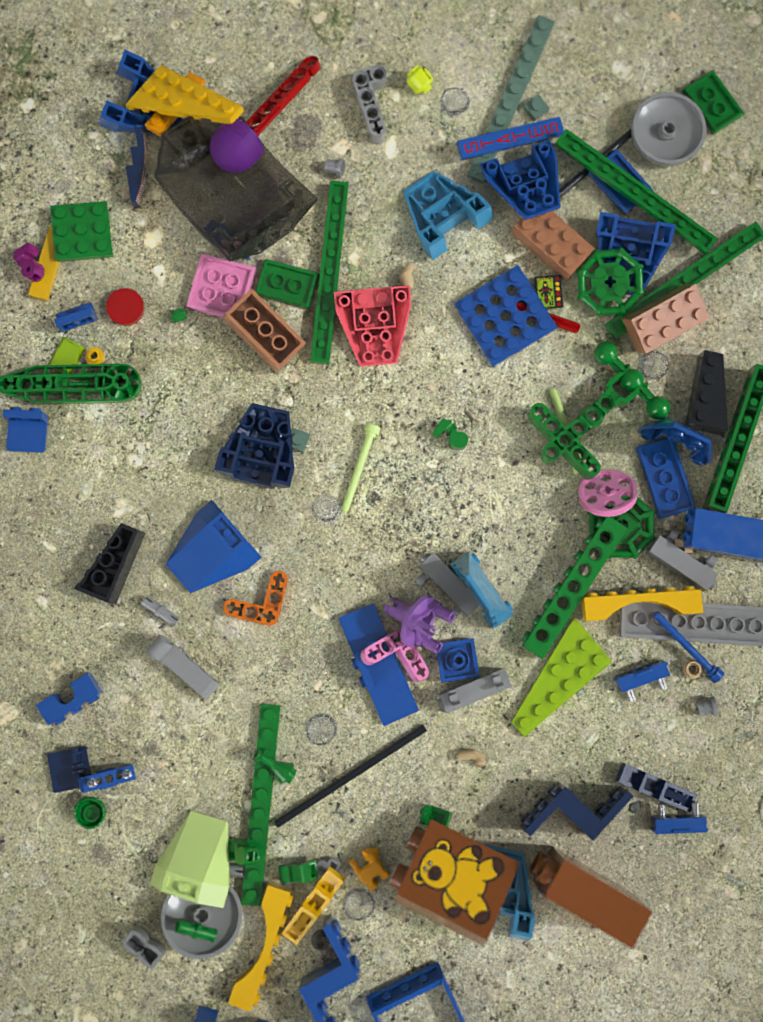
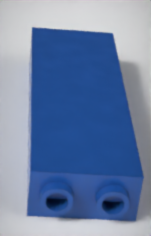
M698 508L690 509L686 513V530L682 537L683 548L763 561V520Z

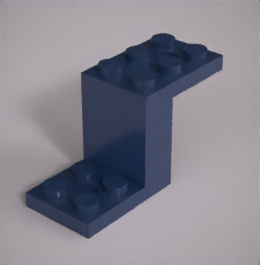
M560 782L554 783L547 790L548 794L545 798H540L534 804V810L531 813L527 812L520 821L522 823L519 826L531 837L553 811L558 808L583 833L594 841L634 796L621 786L615 787L608 794L609 798L605 803L601 802L595 808L596 812L594 814L566 786Z

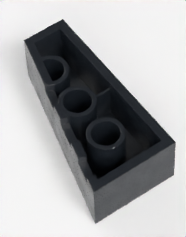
M704 350L698 355L685 425L695 430L718 435L728 431L724 357L722 353Z
M121 523L106 543L107 546L95 558L96 561L90 569H87L80 583H77L74 589L116 605L146 533Z

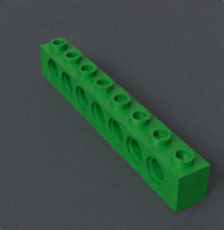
M756 364L749 369L703 505L705 510L721 513L728 512L763 407V366L760 364Z
M600 517L595 525L596 531L594 534L590 533L584 542L587 545L583 551L579 550L574 557L576 562L572 567L568 566L563 574L565 579L562 583H557L553 589L554 596L552 599L548 598L542 607L545 610L541 616L537 615L532 622L534 627L530 632L526 631L521 639L523 647L542 659L627 530V527L611 517ZM601 532H606L609 535L606 543H603L599 538ZM591 548L598 550V557L596 559H592L589 556ZM581 564H585L588 568V572L585 575H581L578 571ZM572 580L577 583V589L573 592L568 589V583ZM560 597H565L567 600V604L563 608L557 605V600ZM550 613H554L557 617L553 624H549L546 620L547 615ZM540 629L546 632V637L543 640L536 638V632Z

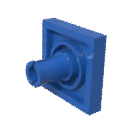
M474 638L442 643V648L437 654L441 683L480 677Z

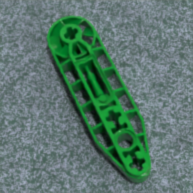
M127 364L35 365L0 377L1 393L37 405L125 403L135 399L142 388L141 376L135 368ZM86 368H101V373H87ZM44 369L43 374L30 375L32 371ZM49 369H63V374H49ZM68 369H82V373L68 374ZM128 369H131L132 372L128 377L125 373ZM71 380H94V382H73ZM122 380L126 382L125 384L123 383L124 386L119 385V383H122ZM30 381V387L24 389V384ZM132 381H139L138 385H133ZM89 385H94V387H95V388H69V387H79V386L89 387ZM87 394H101V399L87 400ZM49 395H63V400L49 401ZM68 395H82V400H68ZM30 396H44V401L30 399Z

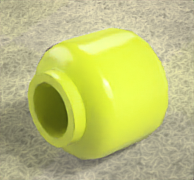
M417 65L407 74L406 82L415 94H420L421 92L426 94L433 88L431 84L434 78L425 66L419 67Z

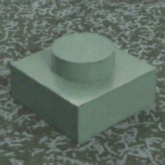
M539 94L523 106L533 121H536L549 111V106Z
M292 428V448L304 453L310 434Z

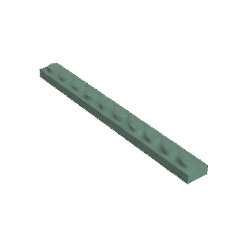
M538 15L485 134L509 128L555 21ZM498 152L475 157L467 177L484 184L486 179L480 168V163L495 159Z

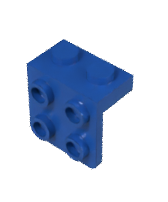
M10 407V410L3 409V418L8 420L7 450L11 452H45L48 415L41 411L40 408L22 410L20 407Z

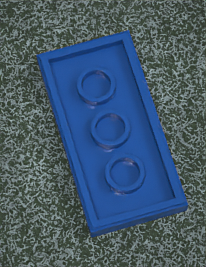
M665 438L636 447L635 449L658 519L660 520L696 508L675 442Z

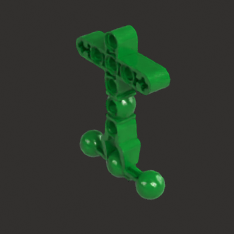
M604 341L595 347L594 358L601 365H610L617 374L604 386V393L592 405L582 408L577 419L573 420L567 427L542 403H536L531 407L528 412V419L549 441L540 453L542 462L552 464L563 456L584 479L590 480L600 472L601 465L580 443L579 440L590 429L600 426L603 418L617 407L624 408L637 395L647 404L646 412L649 417L657 420L668 416L670 403L663 396H654L647 388L649 383H644L642 373L637 369H630V364L625 365L617 357L618 351L615 344ZM619 379L622 388L627 392H632L626 398L619 397L618 393L613 392L614 388L612 386ZM601 401L608 403L609 408H604L601 405ZM539 411L541 414L536 416L534 413ZM587 414H593L595 416V420H590ZM552 424L555 427V431L548 430L546 425ZM573 426H579L582 432H576ZM560 438H565L568 441V445L561 444ZM546 450H551L554 453V457H548ZM573 452L580 453L581 459H576L573 456ZM592 467L593 470L589 472L587 469Z

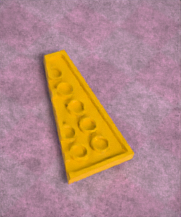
M162 65L156 69L125 104L128 110L136 108L148 113L149 111H157L161 115L183 118L192 116L196 120L206 118L211 119L212 122L232 124L244 112L243 107L238 103Z

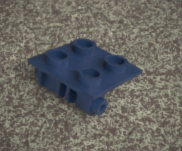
M86 746L47 754L54 793L80 789L78 778L91 775Z

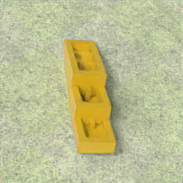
M329 866L281 934L295 945H298L331 901L333 895L343 884L345 877Z

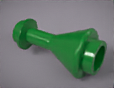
M258 749L253 757L255 763L262 762L270 767L280 784L285 782L289 784L297 772L294 769V764L291 762L274 761L264 755V749Z

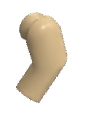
M408 262L400 275V281L402 286L410 285L411 290L414 285L412 272L415 265Z
M475 749L457 752L459 761L472 759L476 761L477 767H484L486 765V756Z

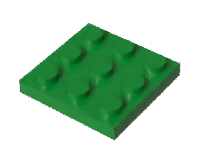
M107 201L50 206L56 262L113 257Z

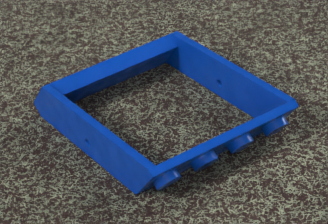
M438 961L366 996L374 1021L382 1022L380 1014L443 984L459 1021L466 1022Z

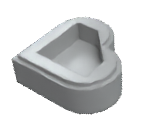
M336 857L318 860V875L322 877L329 866L338 872L341 864L340 860Z

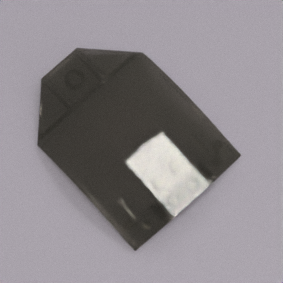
M188 116L162 133L161 147L157 157L158 164L154 174L155 179L186 219L229 262L262 253L295 228L318 201L317 197L297 180L271 154L263 143L264 153L251 168L239 173L224 171L215 163L210 152L212 135L222 123L212 122L211 119L206 118L196 120L192 116ZM238 117V118H237V119L243 121L244 123L246 122V121L244 120V117Z

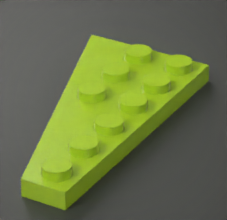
M575 617L570 621L569 626L561 636L560 641L539 673L538 678L511 720L523 737L529 734L612 662Z

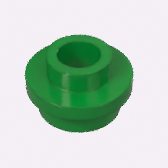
M179 308L172 311V315L169 317L173 323H178L188 318L186 315L188 312Z

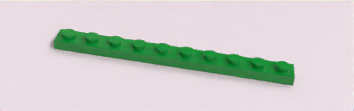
M568 129L556 141L555 147L657 221L676 224L674 233L704 255L718 239Z
M330 180L310 360L311 363L330 364L335 318L334 292L338 290L349 182Z
M755 221L632 305L627 314H619L604 326L614 340L627 333L622 318L685 283L697 285L763 240V230Z
M261 704L256 752L258 749H264V755L275 761L281 705ZM262 762L255 763L247 838L248 843L258 847L260 858L256 864L245 865L241 905L261 906L274 780L273 771Z

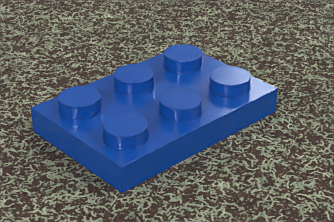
M615 150L607 157L653 191L649 184L618 150ZM589 172L588 176L624 216L637 206Z

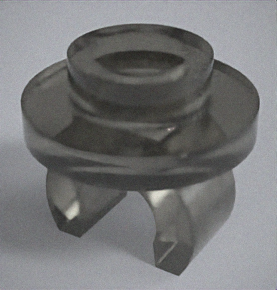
M323 929L315 931L311 937L312 946L317 950L323 951L331 944Z

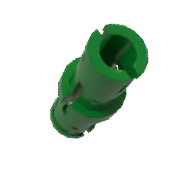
M178 919L175 925V933L191 936L195 940L199 938L214 942L218 933L217 929L203 926L199 922L190 923Z

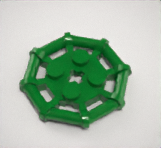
M625 248L599 251L596 249L581 268L576 271L578 276L577 298L592 309L596 316L600 317V315L610 314L625 315L640 296L645 293L643 291L644 266L624 250ZM616 257V262L603 263L602 258ZM621 259L627 262L632 269L627 271L619 264ZM596 261L599 263L600 266L593 274L587 272ZM635 273L636 287H631L629 275ZM585 277L591 278V289L587 291ZM608 277H612V280H616V283H614L611 288L608 286V284H605V281L608 280ZM627 291L632 292L633 294L623 304L621 298ZM595 294L601 300L600 304H596L588 296ZM617 301L618 306L604 307L605 302Z
M623 496V497H621V499H622V500H629L630 497H629V496ZM637 497L635 505L643 514L639 515L631 508L623 514L611 517L616 521L626 522L624 526L627 527V530L617 545H627L629 550H616L615 547L608 559H636L649 543L655 540V512L640 498ZM588 512L589 534H594L597 529L595 527L597 523L596 518L604 517ZM645 518H646V532H645V531H642V527H641L642 519H645ZM601 532L599 537L604 535L609 539V535L606 532ZM640 535L644 539L635 547L632 542Z

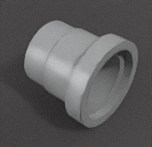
M327 159L325 162V173L342 178L345 172V159Z
M715 697L697 701L699 716H718Z

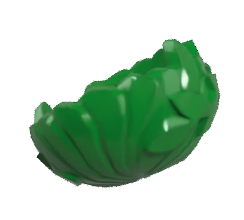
M91 796L80 799L74 806L76 823L85 829L99 827L106 816V807L103 801Z

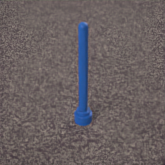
M654 612L653 617L706 670L707 677L713 683L718 682L724 676V671L718 666L711 665L660 612Z

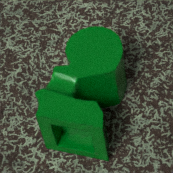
M442 418L431 436L440 438L444 432H447L449 434L448 446L454 450H463L468 443L467 435L464 432H457V427L451 420Z
M231 839L229 841V861H236L239 865L258 863L260 852L257 846H252L246 839Z
M316 859L306 861L300 865L297 862H291L278 866L280 883H306L318 878Z

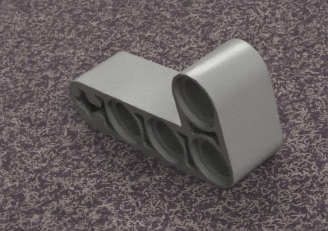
M381 65L358 70L352 77L353 91L369 139L376 145L383 143L386 138V126L374 91L382 89L386 85V69ZM375 76H381L382 78L376 79V78H374V77H375ZM358 81H363V82H365V83H363V84H358L357 82H358ZM367 97V98H369L370 100H369V101H364V100H362V99ZM374 114L376 117L370 118L368 115Z
M159 635L146 650L154 659L163 662L205 699H208L220 685L217 680L163 635Z

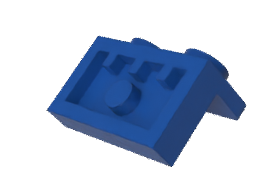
M92 303L56 314L57 319H54L56 327L62 333L98 321Z

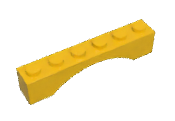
M694 586L682 587L683 591H675V588H663V592L657 593L656 589L644 590L643 594H637L636 590L624 591L625 595H617V592H605V596L599 597L598 593L586 594L585 598L581 599L583 622L606 620L620 608L638 602L662 605L678 615L703 613L701 590H695Z
M269 881L261 904L266 920L264 948L254 965L236 979L228 1002L229 1005L251 1012L253 1005H258L261 994L257 992L259 986L264 987L268 975L264 971L266 966H271L274 954H271L273 946L277 947L281 935L277 934L279 926L284 927L287 918L284 911L286 907L290 908L294 897L290 895L291 888Z

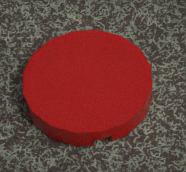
M121 288L109 296L106 302V311L110 319L116 324L131 326L142 318L144 302L136 291L129 288Z

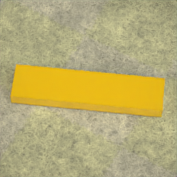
M52 225L49 226L38 261L44 267V277L39 282L32 281L28 293L30 297L44 301L49 299L60 262L55 260Z

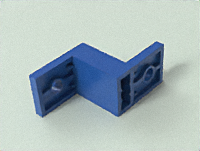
M331 915L324 918L323 930L338 957L302 977L299 985V991L315 1022H336L334 1016H329L326 1010L328 1005L325 999L359 980V972L361 971L358 957L351 954L349 940L346 936L342 937L340 930L342 928L337 918L333 919Z

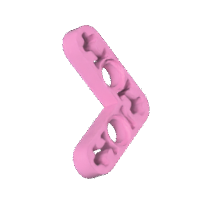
M401 629L392 632L361 652V660L366 665H373L396 652L413 681H423L429 675V670L415 646L409 647L403 644L401 640L394 644L393 640L400 636ZM382 642L387 643L389 646L388 652L382 649ZM376 650L378 654L374 655L372 658H369L368 654ZM406 651H410L412 653V660H408L406 658ZM418 670L421 671L420 675H417L416 673Z

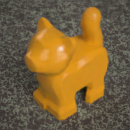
M367 847L365 849L362 848V855L368 862L366 865L360 868L353 859L349 860L348 863L353 867V871L359 879L367 885L370 891H373L379 882L374 878L380 876L382 880H385L390 876V872L384 868L379 860V849L377 847Z

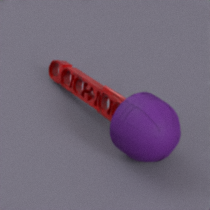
M306 57L298 65V68L283 81L245 123L236 119L232 124L222 123L217 128L211 138L210 152L213 160L221 169L230 173H239L251 168L264 153V148L258 136L310 81L311 76L314 77L321 69L318 57Z

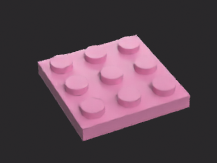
M201 254L188 298L187 309L224 318V314L251 289L256 267Z

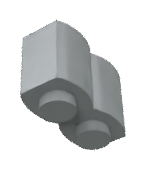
M136 925L122 942L127 951L138 955L141 963L151 969L156 966L166 953L164 945L160 941L151 938L149 932L139 925Z

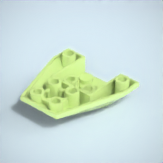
M191 811L156 863L150 885L161 892L179 898L223 908L229 890L228 821Z

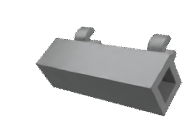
M674 529L670 530L665 538L661 535L655 538L645 552L646 554L702 592L714 588L717 583L715 579L718 574L711 569L717 563V558L712 555L708 556L704 564L672 544L679 535Z
M434 552L431 555L426 553L419 560L421 562L419 568L423 573L415 582L420 587L430 578L456 605L452 609L456 613L455 617L461 611L467 617L480 605L470 589Z
M501 668L438 694L440 699L437 702L440 710H445L448 714L510 688L512 685L505 668Z

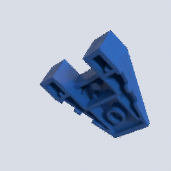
M124 50L116 74L133 82L126 101L127 103L155 70L147 64L144 58ZM106 100L98 125L114 132H135L136 128H143L145 133H153L146 129L145 123L156 111H149L148 113L136 108L128 110L126 105L123 108ZM178 117L165 133H177L183 117Z

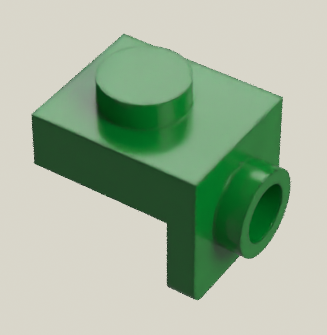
M425 804L419 814V824L428 826L432 819L449 827L453 813Z

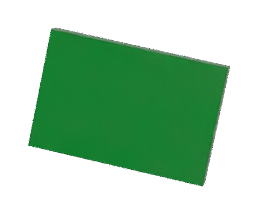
M713 70L682 90L684 96L690 98L700 108L704 115L706 126L713 135L745 114Z
M265 259L255 292L260 297L309 310L319 273Z

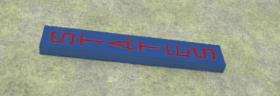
M559 116L458 140L456 145L462 161L558 138L564 133V129Z

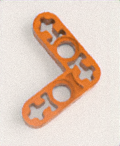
M283 571L272 573L263 606L229 599L223 605L225 614L268 626L275 625L279 619L288 583L287 575ZM279 574H282V578L285 579L284 582L279 584V588H283L282 592L276 589L271 590L272 585L276 587L277 581L274 580V577H278ZM272 593H278L280 596V600L276 604L271 603L269 600V596ZM232 602H234L236 607L241 608V604H245L242 609V616H239V611L230 613L227 606L232 605ZM248 607L256 609L255 617L249 618L246 616ZM260 608L264 609L262 612L264 614H269L272 611L275 619L269 623L267 618L261 617V621H258Z

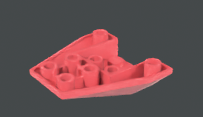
M410 285L334 292L336 313L359 366L397 363L411 308Z

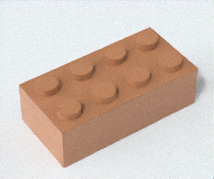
M553 211L527 220L521 218L514 225L511 233L557 275H561L565 282L576 273L577 269L589 259L595 250L592 245Z
M685 283L622 318L636 352L647 354L710 317L697 285Z
M252 288L224 314L223 320L276 373L306 345V342Z

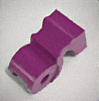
M27 242L14 251L13 259L21 267L23 276L33 282H39L44 277V267L33 260L38 257L39 248Z

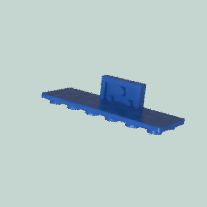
M370 604L339 617L340 624L354 655V658L351 659L355 670H360L362 675L359 677L363 688L367 687L383 726L418 712L419 709L395 652L373 665H366L361 660L363 649L387 636L375 605ZM382 642V649L388 652L389 646L387 643ZM375 650L374 652L369 653L368 657L372 658L374 655L378 653Z

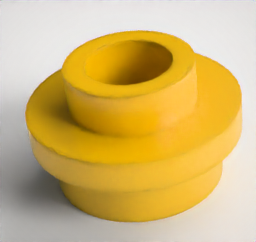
M98 347L88 349L85 354L88 364H102L105 358L104 352ZM97 353V358L92 359V354Z

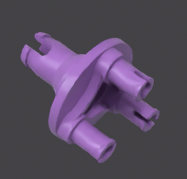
M430 595L422 596L413 605H409L396 597H391L390 601L393 602L394 607L385 604L384 611L402 623L400 634L402 643L409 647L415 645L425 647L438 654L442 648V642L432 638L434 633L431 631H436V628L432 626L434 620L438 616L451 623L456 613L442 606L441 602Z

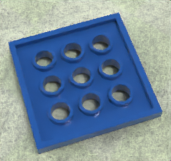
M519 265L454 303L455 308L492 367L497 366L558 328ZM513 286L517 289V293L509 295L506 289ZM493 296H498L501 299V303L493 305L490 299ZM524 302L527 305V309L519 311L516 308V304ZM483 306L485 309L484 314H476L474 311L475 307ZM508 312L511 318L508 321H504L500 318V314ZM528 318H535L537 324L534 327L528 326L526 324ZM488 321L493 322L495 328L491 331L486 330L484 324ZM513 327H517L520 329L521 334L514 337L510 334V330ZM502 337L505 343L502 346H496L494 339Z

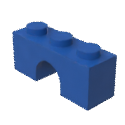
M86 673L70 683L74 690V698L71 702L65 703L58 694H53L36 705L47 725L55 724L57 726L66 720L65 716L68 714L75 715L83 710L82 706L87 702L90 705L100 699L99 695L103 691L92 673Z

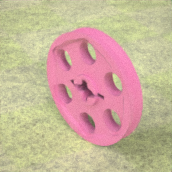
M609 469L600 470L593 479H583L578 489L579 502L586 511L594 515L603 517L617 516L630 510L636 503L637 485L632 477L624 472ZM604 477L610 478L609 481H602L601 479ZM625 482V483H628L629 485H627V486H620L619 484ZM591 485V486H594L595 488L589 490V489H586L585 487ZM629 496L630 499L622 500L621 497ZM590 499L596 500L595 503H588L587 501ZM609 504L615 506L612 509L605 508V506Z

